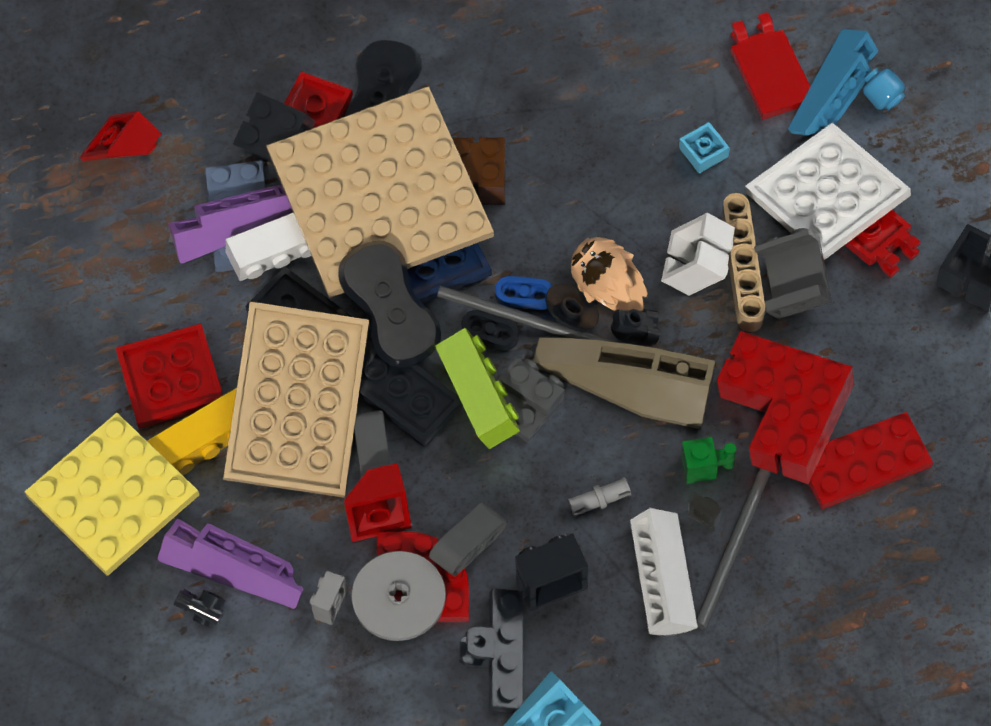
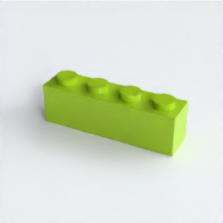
M464 328L435 345L478 438L487 448L491 449L520 432L515 421L519 419V415L511 403L507 404L504 397L508 393L502 382L495 380L493 374L497 373V370L490 358L484 357L482 352L486 348L478 335L472 336Z

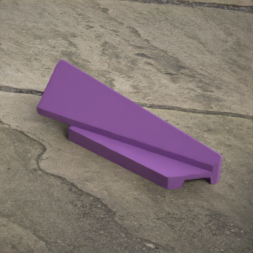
M276 185L195 205L194 209L197 218L168 223L178 260L180 263H186L225 247L227 238L291 214L293 211L282 185Z
M177 518L164 536L158 555L159 562L293 609L297 607L303 587L296 585L293 579L294 570L290 562L209 523L199 532Z

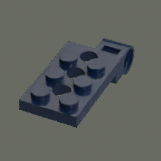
M478 243L407 269L411 289L422 304L438 298L440 286L457 290L492 275V269ZM452 255L458 256L461 259L456 265H450L445 262L446 258ZM425 266L434 269V272L429 276H423L418 271Z

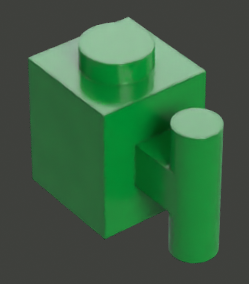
M712 437L682 441L681 460L686 484L716 480L718 466L723 465L726 469L733 468L736 445L727 443L724 449L715 450Z

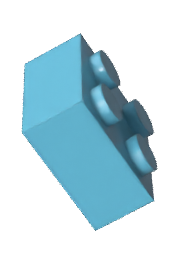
M710 122L679 139V149L699 174L729 157L730 147Z

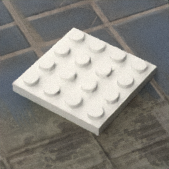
M833 123L829 124L745 186L746 194L789 232L799 228H806L818 235L824 260L911 196V190L906 184Z

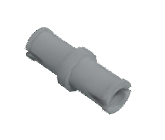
M623 477L601 487L599 485L593 486V490L573 498H568V502L573 516L577 517L598 507L604 509L607 507L606 504L626 496H631L632 494L626 478Z

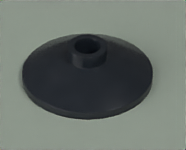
M556 284L549 288L545 296L546 306L559 323L569 329L580 332L592 330L599 320L598 309L593 301L589 303L586 300L582 291L568 284Z

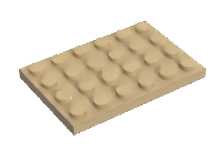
M250 301L223 480L344 498L369 320Z

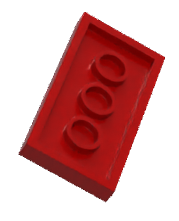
M906 411L828 441L809 482V486L821 510L931 468L933 460Z

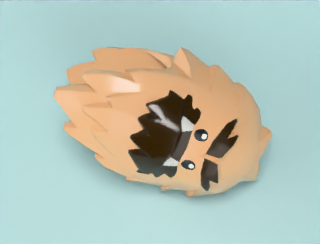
M603 237L586 238L578 245L572 254L571 273L579 291L583 292L586 300L589 303L597 300L614 311L617 309L643 311L645 307L643 297H647L648 292L640 272L632 262L634 254L623 250L624 247L615 244L614 240Z

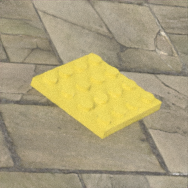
M118 413L114 414L24 491L26 496L107 576L199 496V491Z

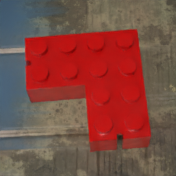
M740 331L730 351L731 359H726L717 378L720 398L765 412L749 446L752 466L777 474L780 469L778 454L781 455L783 476L809 484L854 387L853 367Z

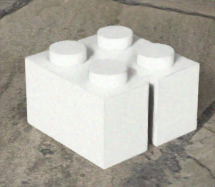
M705 213L672 230L667 254L686 263V265L671 257H667L661 281L689 296L725 279L729 270L728 261L730 255L728 253L734 244L733 235L735 227L709 213Z

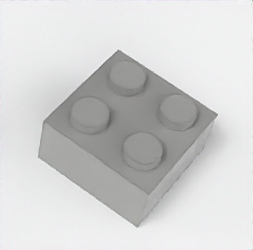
M326 571L324 577L321 576L319 579V589L317 593H313L310 604L312 605L314 619L333 625L347 594L345 577Z

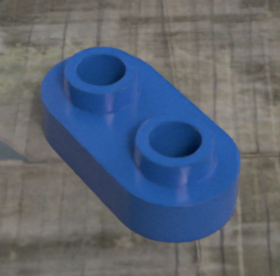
M506 276L497 282L495 297L499 304L510 308L544 310L547 309L545 296L552 285L544 279ZM508 292H512L515 295L512 297H508L505 294ZM537 295H542L544 298L535 299L534 297Z

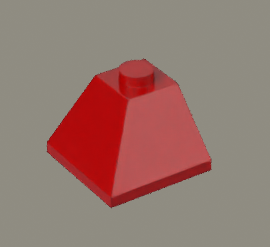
M139 111L110 115L79 158L82 161L148 155L156 148V141L162 133Z
M398 463L382 465L367 470L344 499L352 542L377 537V532H398L412 528L406 491Z

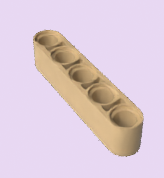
M732 193L724 199L722 221L735 227L733 235L734 244L728 253L730 255L728 265L738 326L742 330L754 332L763 325L765 301L758 255L754 249L756 242L750 203L745 195ZM731 210H738L740 213H733ZM735 235H742V236H744L745 238H736V237H734V236H735ZM745 260L749 263L741 264L738 261ZM742 286H750L753 289L746 290ZM751 311L756 313L757 315L749 316L746 314V312Z

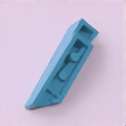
M850 29L840 31L788 127L791 133L801 135L817 134L829 124L833 123L836 125L866 83L865 77L872 72L868 63L878 53V49L867 31Z

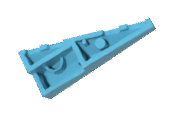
M550 671L503 726H599L601 722Z

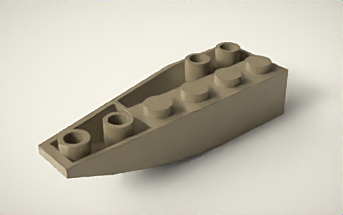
M539 337L533 362L540 370L641 417L697 429L702 428L714 378V360L627 343Z

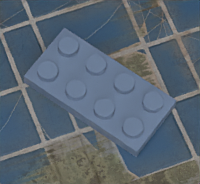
M262 161L205 168L209 202L266 188ZM226 246L215 250L216 272L234 270L226 254Z

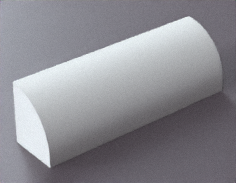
M649 508L630 520L649 634L674 635L688 632L698 626L678 514Z

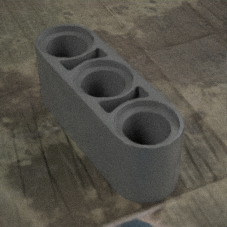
M383 410L357 413L354 429L362 478L369 469L390 465Z
M482 502L435 544L429 554V558L454 577L501 535L508 521Z

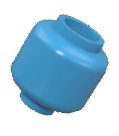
M876 68L864 79L867 84L863 89V94L878 110L886 108L890 111L905 98L903 92L906 86L890 68L882 71Z

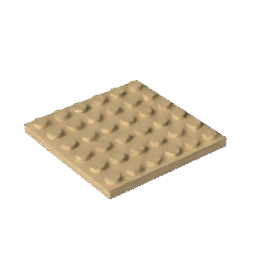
M429 86L267 145L269 156L329 298L345 293L339 282V265L350 251L362 244L372 241L391 243L402 253L407 269L494 237L492 226Z

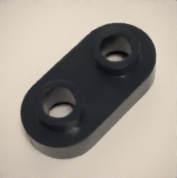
M480 310L469 311L462 318V329L466 328L472 336L478 335L486 346L507 351L514 348L518 343L519 330L517 325L511 320ZM474 326L481 327L478 331L472 330ZM502 335H507L509 338L507 340H501L499 337Z

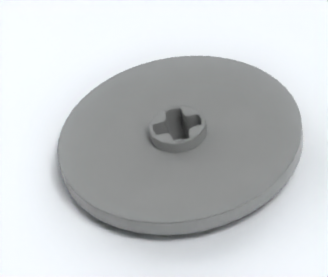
M403 551L385 553L369 561L358 573L352 588L353 609L359 622L373 635L392 641L413 639L431 629L440 618L446 599L444 582L436 567L422 556ZM402 590L404 596H402L401 601H395L394 595H396V591Z

